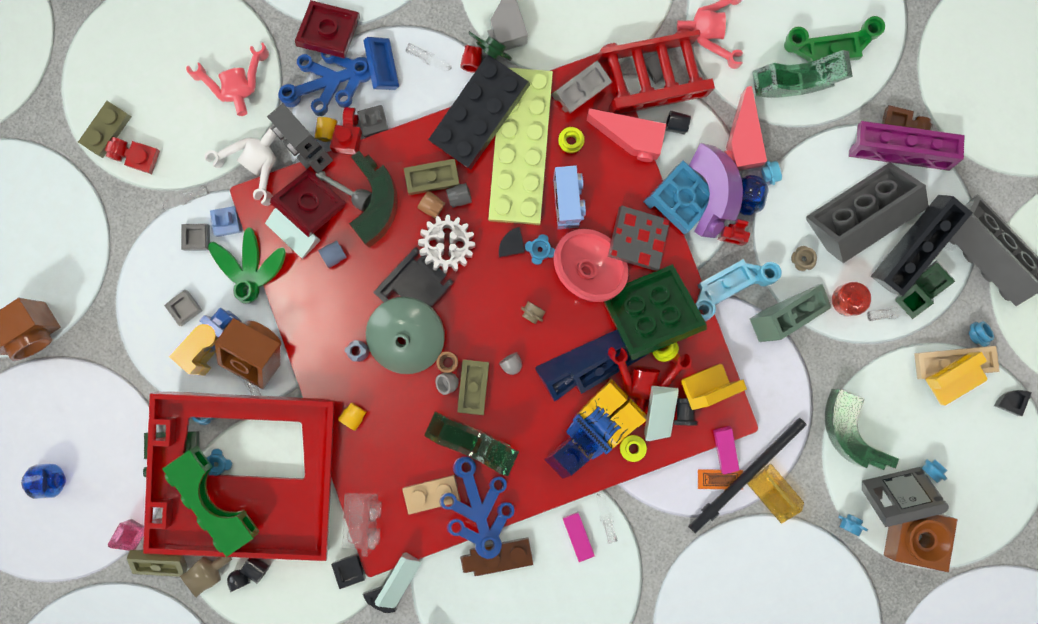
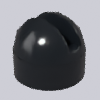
M240 570L231 572L227 578L230 592L251 583L249 578L242 574Z

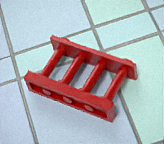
M682 29L673 35L622 45L610 43L603 46L596 60L599 63L609 62L617 94L609 105L610 113L625 114L707 97L715 89L713 78L703 80L699 76L691 46L700 36V30L690 31V29ZM681 47L690 79L688 83L679 85L675 81L667 49ZM656 51L665 81L664 88L657 90L651 87L643 54ZM633 56L641 87L639 93L632 95L626 90L619 63L620 58Z

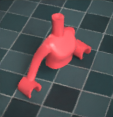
M720 0L711 5L700 7L693 21H677V31L682 29H690V31L700 30L701 34L697 38V42L704 48L727 59L729 67L737 69L743 64V62H736L733 57L742 56L743 52L741 50H734L731 53L709 41L710 39H724L725 12L716 11L729 4L737 5L742 0Z
M261 43L262 49L259 52H256L254 47L251 46L250 51L253 56L247 77L244 68L239 67L223 71L218 76L221 81V89L206 74L205 69L199 62L197 63V71L193 72L190 66H187L186 70L194 80H202L220 101L234 102L238 116L247 115L244 98L254 93L258 63L268 58L269 51L264 43Z

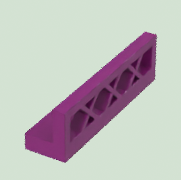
M861 121L857 125V140L849 149V157L950 171L964 160L965 135Z

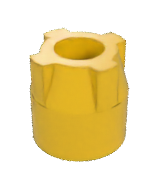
M317 117L314 138L323 142H331L334 128L338 121L328 117Z
M350 403L338 420L356 431L366 411L354 403Z

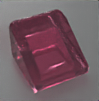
M133 519L119 523L108 542V547L128 551L135 550L144 536V526Z

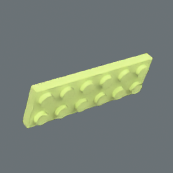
M509 68L529 81L531 85L496 133L489 221L540 225L553 71Z

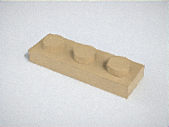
M996 346L914 353L917 379H926L972 352H982L987 362L980 365L984 373L1000 372Z

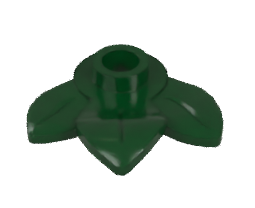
M471 31L468 32L471 37L477 40V45L484 49L483 51L494 59L501 56L509 61L512 60L511 56L504 52L506 46L494 38L488 36L485 41Z

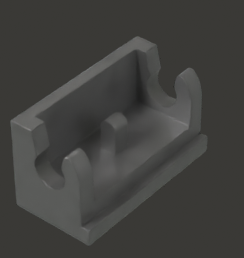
M597 60L551 95L556 101H560L564 112L569 111L571 113L612 83V81Z

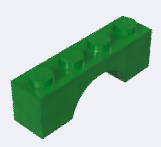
M197 445L163 468L165 479L172 487H176L179 491L183 504L195 513L199 526L211 535L215 548L228 557L252 540L260 531L245 510L237 512L225 511L218 508L210 500L206 489V482L213 466Z

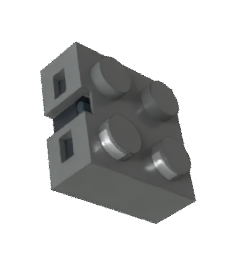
M284 103L267 116L274 124L270 129L281 141L286 138L283 141L284 145L294 156L299 154L296 158L306 169L311 166L319 173L333 161Z

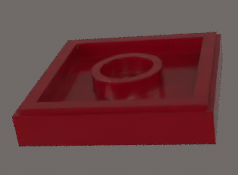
M310 0L295 38V45L345 58L358 25L360 14L356 11Z
M309 169L270 199V203L308 238L346 205L345 201Z

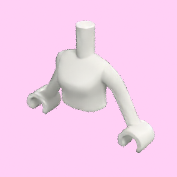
M270 128L261 140L245 138L219 152L210 150L205 153L206 161L212 162L216 157L213 167L221 168L225 163V157L244 149L237 161L255 175L259 176L261 173L259 189L254 191L253 197L256 200H260L264 195L261 204L264 206L271 204L270 199L273 196L266 189L276 156L269 146L277 136Z

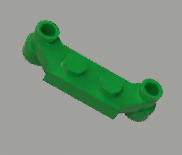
M872 16L863 23L859 32L809 38L808 31L805 28L794 27L786 36L784 48L787 52L795 53L807 60L809 66L859 60L863 57L862 51L866 46L884 32L885 22L878 16Z

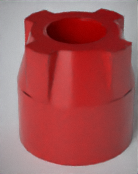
M466 45L460 68L467 72L475 73L482 63V48Z

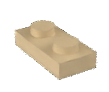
M455 475L402 488L408 515L441 507L439 500L445 493H451L455 495L458 501H461ZM450 496L445 497L444 504H452V498Z

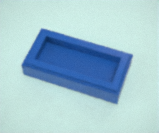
M378 37L365 38L363 42L373 89L396 90L399 87L390 39Z

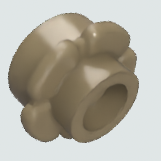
M800 246L796 249V252L792 253L791 261L799 271L811 270L816 265L817 255L813 249L807 246Z
M528 301L525 307H521L525 311L522 316L534 324L538 320L543 321L542 318L546 312Z

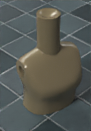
M202 557L180 577L191 593L197 598L203 591L211 588L221 580L219 569L229 563L232 558L218 557L214 561H210L206 557Z

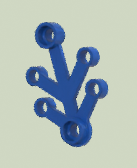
M321 53L325 63H335L345 68L342 71L336 72L313 62L309 55L302 54L297 58V65L300 70L311 72L321 78L298 86L291 84L283 85L278 93L279 99L286 107L291 108L300 103L301 96L324 89L320 98L314 99L311 103V109L314 114L324 116L328 112V105L340 83L349 80L345 90H340L335 95V100L340 107H349L352 104V97L359 84L371 79L367 58L358 57L351 60L347 57L341 58L333 55L326 57L327 54ZM304 61H309L307 65L302 66ZM359 67H364L362 71H357ZM292 91L289 96H285L287 92ZM343 96L348 97L346 101H340ZM318 105H323L321 110H316Z
M461 457L454 462L453 471L456 476L463 478L471 507L458 501L455 495L451 493L443 494L439 502L443 509H451L476 522L479 533L466 528L459 519L451 520L447 525V530L451 535L461 536L474 543L475 550L481 557L486 559L494 558L501 550L502 543L499 535L506 520L514 515V506L511 503H501L497 508L498 515L490 529L487 517L499 493L505 491L507 483L502 477L491 479L489 483L490 489L481 503L473 476L476 470L475 462L469 457ZM464 462L470 465V470L466 473L461 469ZM496 480H500L502 483L500 490H496L494 487ZM447 496H450L453 500L452 505L449 507L444 504V499ZM505 505L510 509L509 514L506 516L502 514V508ZM458 522L460 525V530L457 533H454L451 529L452 524ZM487 540L493 542V547L490 550L485 548Z

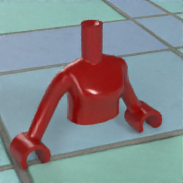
M611 347L608 350V356L619 366L624 392L636 399L635 403L643 412H645L646 401L650 399L651 386L669 387L682 369L686 370L692 365V359L688 354H685L684 360L680 363L681 356L677 353L672 359L673 363H675L674 367L658 385L660 370L646 366H634L632 376H630L625 362L628 358L627 352L621 348L620 355L615 357V349Z

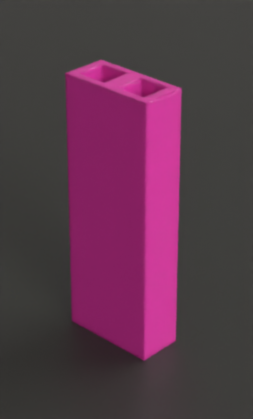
M727 426L713 430L721 473L724 475L740 471L732 428Z
M576 512L563 517L562 519L578 561L581 562L594 557V552L579 513Z

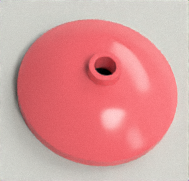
M578 229L567 233L559 241L554 252L555 270L564 286L576 296L593 302L610 300L623 290L628 280L627 262L608 257L611 239L598 231L590 229Z

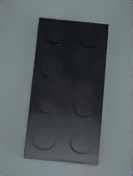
M487 54L428 140L471 170L531 84Z

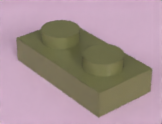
M106 101L78 143L103 158L107 153L105 151L107 142L111 141L112 137L117 138L132 116Z
M455 159L404 168L409 195L460 185Z
M463 360L457 412L484 415L489 362Z
M130 550L127 556V562L132 574L180 577L188 569L184 555L143 554V550Z

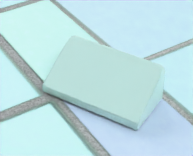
M276 208L265 222L302 259L321 241L314 233L308 238Z
M651 386L644 431L646 441L671 437L678 388Z
M407 552L403 553L375 600V605L378 607L395 608L421 565V561Z

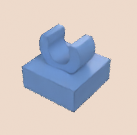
M235 206L210 210L214 236L220 237L242 233L240 219Z

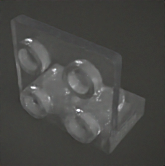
M345 494L342 548L362 549L361 556L367 557L375 549L376 545H379L380 528H376L377 518L381 517L382 502L378 501V494Z

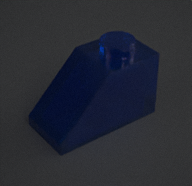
M580 427L544 460L563 479L572 476L592 458L599 446Z

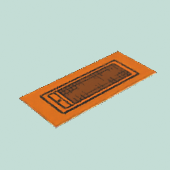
M698 469V489H727L743 473V470L723 475L721 470Z

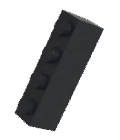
M938 195L871 277L889 292L903 297L973 212L954 196Z

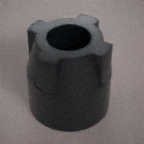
M670 111L666 120L665 131L685 135L689 129L691 116Z
M249 558L244 563L240 572L257 584L266 574L270 565L260 558Z

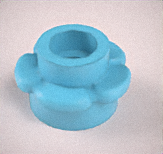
M767 161L765 167L761 168L764 182L775 185V182L782 180L781 169L777 161Z

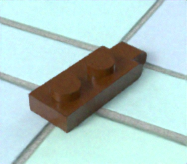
M529 538L501 542L502 547L499 554L490 559L478 555L475 548L469 549L470 554L460 556L463 573L474 572V576H481L533 565ZM493 544L486 545V550H490Z

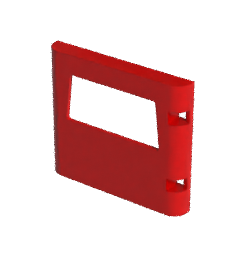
M192 392L150 393L143 554L226 557L223 552L221 553L215 548L211 535L199 526L197 516L192 509H188L183 504L181 494L176 487H172L167 482L165 472L163 471L164 467L185 453L190 418L205 417L291 421L302 424L305 478L208 475L206 489L210 500L218 508L225 511L237 512L245 510L260 531L252 540L228 557L327 561L335 401L318 398ZM156 425H166V437L156 438ZM153 507L163 508L162 518L153 519Z

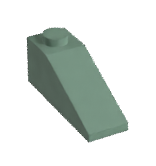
M820 284L764 309L751 317L750 321L759 342L782 340L832 307L823 284Z

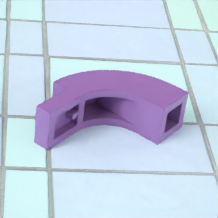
M700 143L689 166L706 179L710 196L707 208L694 232L701 237L716 238L722 231L725 220L736 221L742 204V180L736 164L724 151L716 146Z

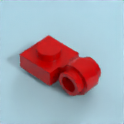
M112 137L111 141L107 142L105 148L107 152L106 157L119 162L126 158L125 166L152 175L160 150L132 141L129 149L127 147L128 142Z

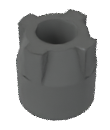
M467 183L446 189L452 208L472 203Z

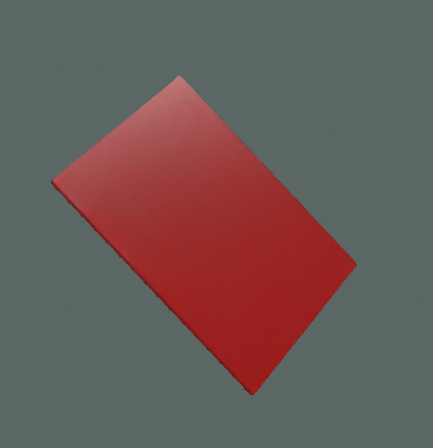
M599 53L550 70L553 71L551 94L596 62ZM608 61L600 62V65L612 83L571 113L569 111L564 112L560 101H556L551 95L540 225L489 221L496 135L471 170L455 159L459 183H467L472 203L452 208L446 189L430 191L445 203L444 208L438 215L441 221H445L446 215L450 216V221L452 222L459 217V225L462 226L467 223L468 229L466 232L474 233L473 238L469 241L475 242V248L468 249L473 253L472 258L465 257L467 261L466 266L459 263L457 271H454L452 266L448 267V271L445 273L447 276L441 284L444 285L450 278L455 283L432 307L439 315L445 332V341L441 353L451 352L458 357V367L452 372L458 378V388L447 395L441 394L436 387V377L444 373L438 369L437 360L421 372L400 374L390 371L379 364L372 356L370 350L368 357L364 361H352L347 356V353H345V347L354 340L367 344L366 327L368 320L375 309L384 303L373 292L415 247L419 250L424 248L418 245V240L425 239L420 235L421 229L428 231L427 222L436 224L435 218L417 208L427 192L414 195L408 194L404 168L454 159L428 140L450 107L361 139L357 155L333 153L332 150L327 152L333 161L322 170L326 173V176L352 191L357 189L368 190L374 194V198L370 207L363 212L353 205L351 201L352 196L323 180L322 182L345 201L346 205L314 233L321 241L303 259L265 224L275 207L272 204L268 206L261 204L264 195L260 200L254 199L253 193L256 189H259L260 177L235 185L230 189V194L243 230L245 231L246 228L250 227L256 236L259 248L258 269L278 248L283 247L286 251L281 269L263 287L302 397L335 401L331 478L362 566L368 577L394 569L405 552L417 559H421L468 541L461 536H454L448 532L447 525L453 519L461 520L466 528L479 533L476 522L451 509L447 510L437 507L408 515L402 488L455 475L453 465L458 458L469 457L475 462L476 470L473 476L481 503L490 489L489 483L491 479L502 477L506 480L507 487L505 491L499 493L487 517L490 529L498 515L497 508L501 503H511L515 510L514 515L506 520L503 526L506 527L716 448L713 432L715 429L730 426L733 431L734 440L758 431V425L745 391H742L708 407L695 409V420L698 421L697 426L674 425V420H677L676 403L671 437L646 441L644 434L645 421L627 435L639 436L646 443V454L637 462L628 461L621 455V442L612 448L607 455L603 452L595 459H591L584 451V447L592 439L585 433L575 441L566 431L573 422L574 416L611 379L624 391L621 372L614 374L582 394L575 386L554 402L535 370L536 366L617 329L603 302L588 301L573 294L558 277L554 266V257L542 260L540 265H535L532 262L530 252L525 250V244L544 234L548 236L550 246L556 249L559 241L567 233L578 229L595 230L612 240L620 206L668 219L655 206L650 209L643 202L663 182L656 161L644 162L638 160V156L629 154L586 121L589 108L610 112L609 105L617 95ZM635 111V112H630V113H625V114H620V115H625V116H630V117L639 118L636 111ZM575 127L584 135L583 147L576 153H567L559 146V135L565 128ZM568 137L566 139L567 143L570 145L576 143V140L573 137ZM301 162L271 172L266 191L274 196L307 169ZM310 166L308 169L316 175L317 172ZM577 166V173H582L583 189H581L582 193L579 194L580 200H585L586 215L584 220L580 221L578 228L558 229L553 182L555 167ZM669 221L660 269L673 264L693 301L696 303L700 292L698 285L702 280L684 234ZM520 227L525 253L499 258V246L503 237L510 230ZM444 228L442 230L445 233L443 243L444 254L441 257L443 260H449L451 258L449 255V237L452 230ZM436 240L429 242V245L432 247H436L438 244ZM337 241L347 258L328 268L318 250ZM457 241L455 244L457 248L465 246L462 241ZM539 247L538 251L542 252L543 249ZM420 253L414 258L416 261L421 257ZM627 263V283L653 273L655 270ZM394 291L388 299L390 300L392 298L401 296L396 291ZM528 301L546 312L542 318L543 321L538 320L534 324L522 316L525 311L521 307H525ZM715 314L705 321L707 330L677 342L679 346L678 353L681 356L680 363L684 360L685 354H688L692 359L691 367L686 370L682 369L669 386L670 388H678L677 398H687L681 382L682 379L718 364L723 365L729 383L740 380ZM398 337L400 344H406V340L403 337ZM354 346L352 354L358 356L361 352L360 347ZM517 352L522 361V368L517 374H507L503 371L499 362ZM653 352L627 368L630 376H632L634 366H646L660 370L659 385L674 367L675 363H673L672 359L666 362L658 361L654 357ZM450 357L445 358L444 366L447 368L451 367L453 360ZM463 360L489 362L484 415L457 412ZM628 395L627 401L631 398L634 402H636L635 398L630 397ZM649 400L646 401V407L644 412L646 415L648 412ZM350 403H354L366 411L356 431L338 420ZM618 407L610 416H612L620 407ZM637 444L629 446L630 453L634 454L638 451ZM467 462L462 464V471L466 473L470 470V465ZM455 475L460 502L471 507L463 478ZM500 480L494 482L496 490H500L502 487ZM505 505L502 508V514L506 516L509 514L510 509ZM458 522L452 524L451 529L454 533L460 530Z

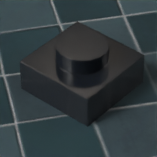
M358 553L331 564L339 589L366 579Z

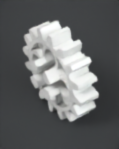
M446 215L445 221H441L440 217L437 216L436 224L428 221V231L423 229L420 231V235L425 238L418 240V245L424 247L419 250L420 256L427 255L425 264L433 262V270L435 271L439 266L443 267L444 273H447L448 267L451 266L454 271H457L459 263L463 266L467 265L465 257L472 258L473 253L468 249L475 248V242L469 241L473 238L474 233L466 232L468 229L467 223L462 226L459 225V217L452 222L449 215ZM444 228L452 230L449 237V255L451 257L449 260H443L441 257L444 254L443 243L445 233L442 231ZM436 240L438 244L436 247H432L429 245V242ZM457 241H462L465 246L457 248L455 244Z

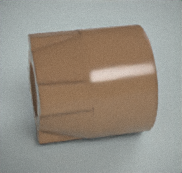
M428 191L417 208L436 219L444 208L445 203Z
M451 352L441 353L436 362L438 369L444 373L454 372L458 367V357ZM448 357L453 360V365L449 368L445 367L443 363L444 359Z

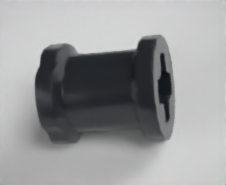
M677 398V420H674V425H698V421L695 420V410L691 409L688 398Z

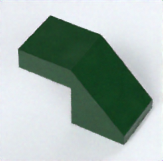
M936 260L926 268L903 297L898 295L894 300L914 319L934 304L933 298L952 285L955 279Z

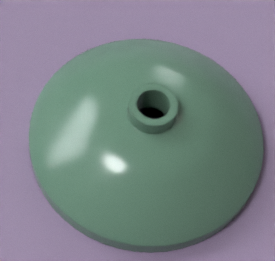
M396 297L385 301L372 313L366 327V341L372 356L383 367L400 374H413L427 369L437 360L444 346L445 332L439 315L427 303L412 297ZM398 337H403L406 340V344H400Z

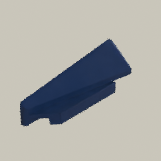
M615 330L536 366L535 370L555 402L575 386L582 394L620 372L618 364L608 356L609 348L613 347L615 349V357L620 355L621 348L627 352L628 358L625 361L627 367L646 355L632 360L618 331Z

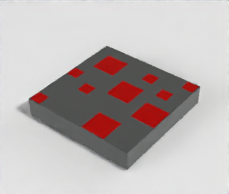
M620 206L608 257L651 270H659L670 220Z

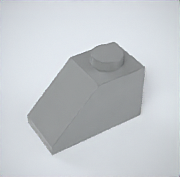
M501 0L490 20L491 29L487 31L488 36L506 46V51L527 44L528 35L517 0Z

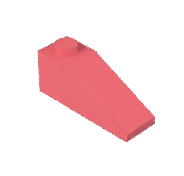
M752 86L746 87L740 96L726 150L724 151L734 161L739 171L758 168L767 162Z
M589 108L586 121L629 154L638 156L637 159L644 162H652L658 159L661 154L666 129L665 123Z

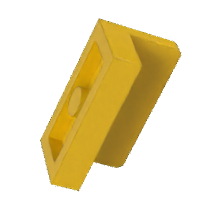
M982 352L968 353L925 380L939 403L945 406L987 381V377L980 367L987 360Z
M722 364L715 365L681 380L692 410L708 407L747 390L743 379L729 383Z

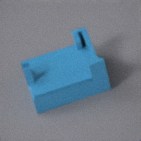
M682 161L671 170L663 182L643 202L650 209L655 206L683 234H686L701 219L707 208L710 196L709 186L687 163Z

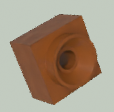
M17 298L0 309V355H8L12 361H18L40 352L52 342L50 334L60 329L61 326L46 302Z
M233 318L215 341L218 365L261 389L265 388L280 367L281 341L273 331L258 322L249 320L244 324Z
M939 514L889 526L883 556L895 562L949 572L958 519Z

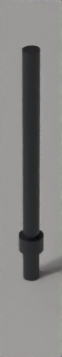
M798 418L711 504L707 503L701 509L702 513L688 527L696 534L709 520L713 521L719 515V511L807 424L801 418Z

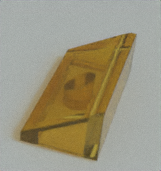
M772 464L767 465L747 483L781 524L802 512L804 507L803 500Z

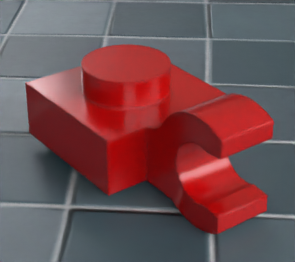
M345 107L343 111V126L335 125L330 149L333 153L354 155L358 153L362 130L360 127H357L359 117L354 115L355 108Z
M737 219L735 224L723 227L717 240L739 246L747 244L750 232H746L745 228L749 222Z

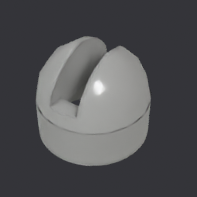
M517 352L499 362L501 368L507 374H517L522 368V361Z
M451 372L438 375L435 383L438 391L443 395H447L458 388L459 381L457 376Z

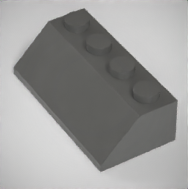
M888 163L808 215L806 220L826 250L839 261L845 263L926 210L929 206L926 185L894 164Z
M977 194L965 205L973 212L972 215L949 242L954 245L956 244L963 251L965 259L970 263H974L981 270L982 276L988 282H993L998 287L999 293L1005 300L1011 301L1015 306H1018L1038 294V256Z

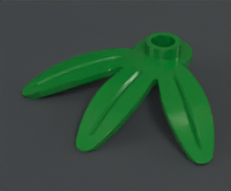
M250 227L245 229L243 235L242 268L235 257L216 242H210L208 245V249L219 268L235 283L233 289L234 296L244 304H251L258 298L259 287L265 285L277 275L286 255L283 247L278 248L258 269V242L254 231Z

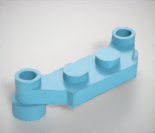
M742 259L700 282L698 285L700 292L695 304L698 310L704 312L702 317L707 321L715 314V305L753 284H759L760 286L774 284L782 275L781 268L774 262H767L763 266L747 264Z

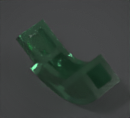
M846 50L807 63L796 65L772 63L752 71L756 96L766 98L788 97L817 92L834 87V83L853 77L849 51Z
M358 151L351 158L368 178L372 188V198L368 208L349 224L365 245L370 248L386 234L394 221L398 202L397 191L394 181L385 166L382 165L375 171L374 169L378 166L368 154L364 157Z
M831 389L825 407V427L828 437L838 453L859 467L867 468L868 465H871L881 470H885L886 467L896 469L899 458L870 447L860 436L858 416L865 399L841 389Z
M434 412L424 434L425 437L433 442L465 454L505 476H509L519 453L518 450L510 447L511 445L438 412Z

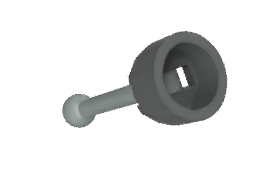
M324 171L316 173V176L321 181L324 180L352 196L351 201L357 209L365 212L370 207L374 198L373 193L365 189L352 191L326 176Z

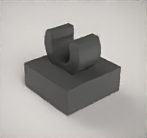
M382 105L357 111L364 138L389 130Z

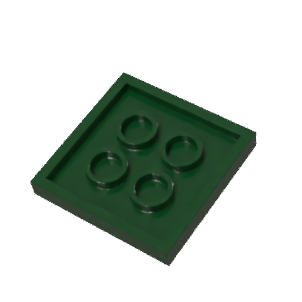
M673 264L626 283L623 290L616 297L603 301L632 360L707 330L704 318Z

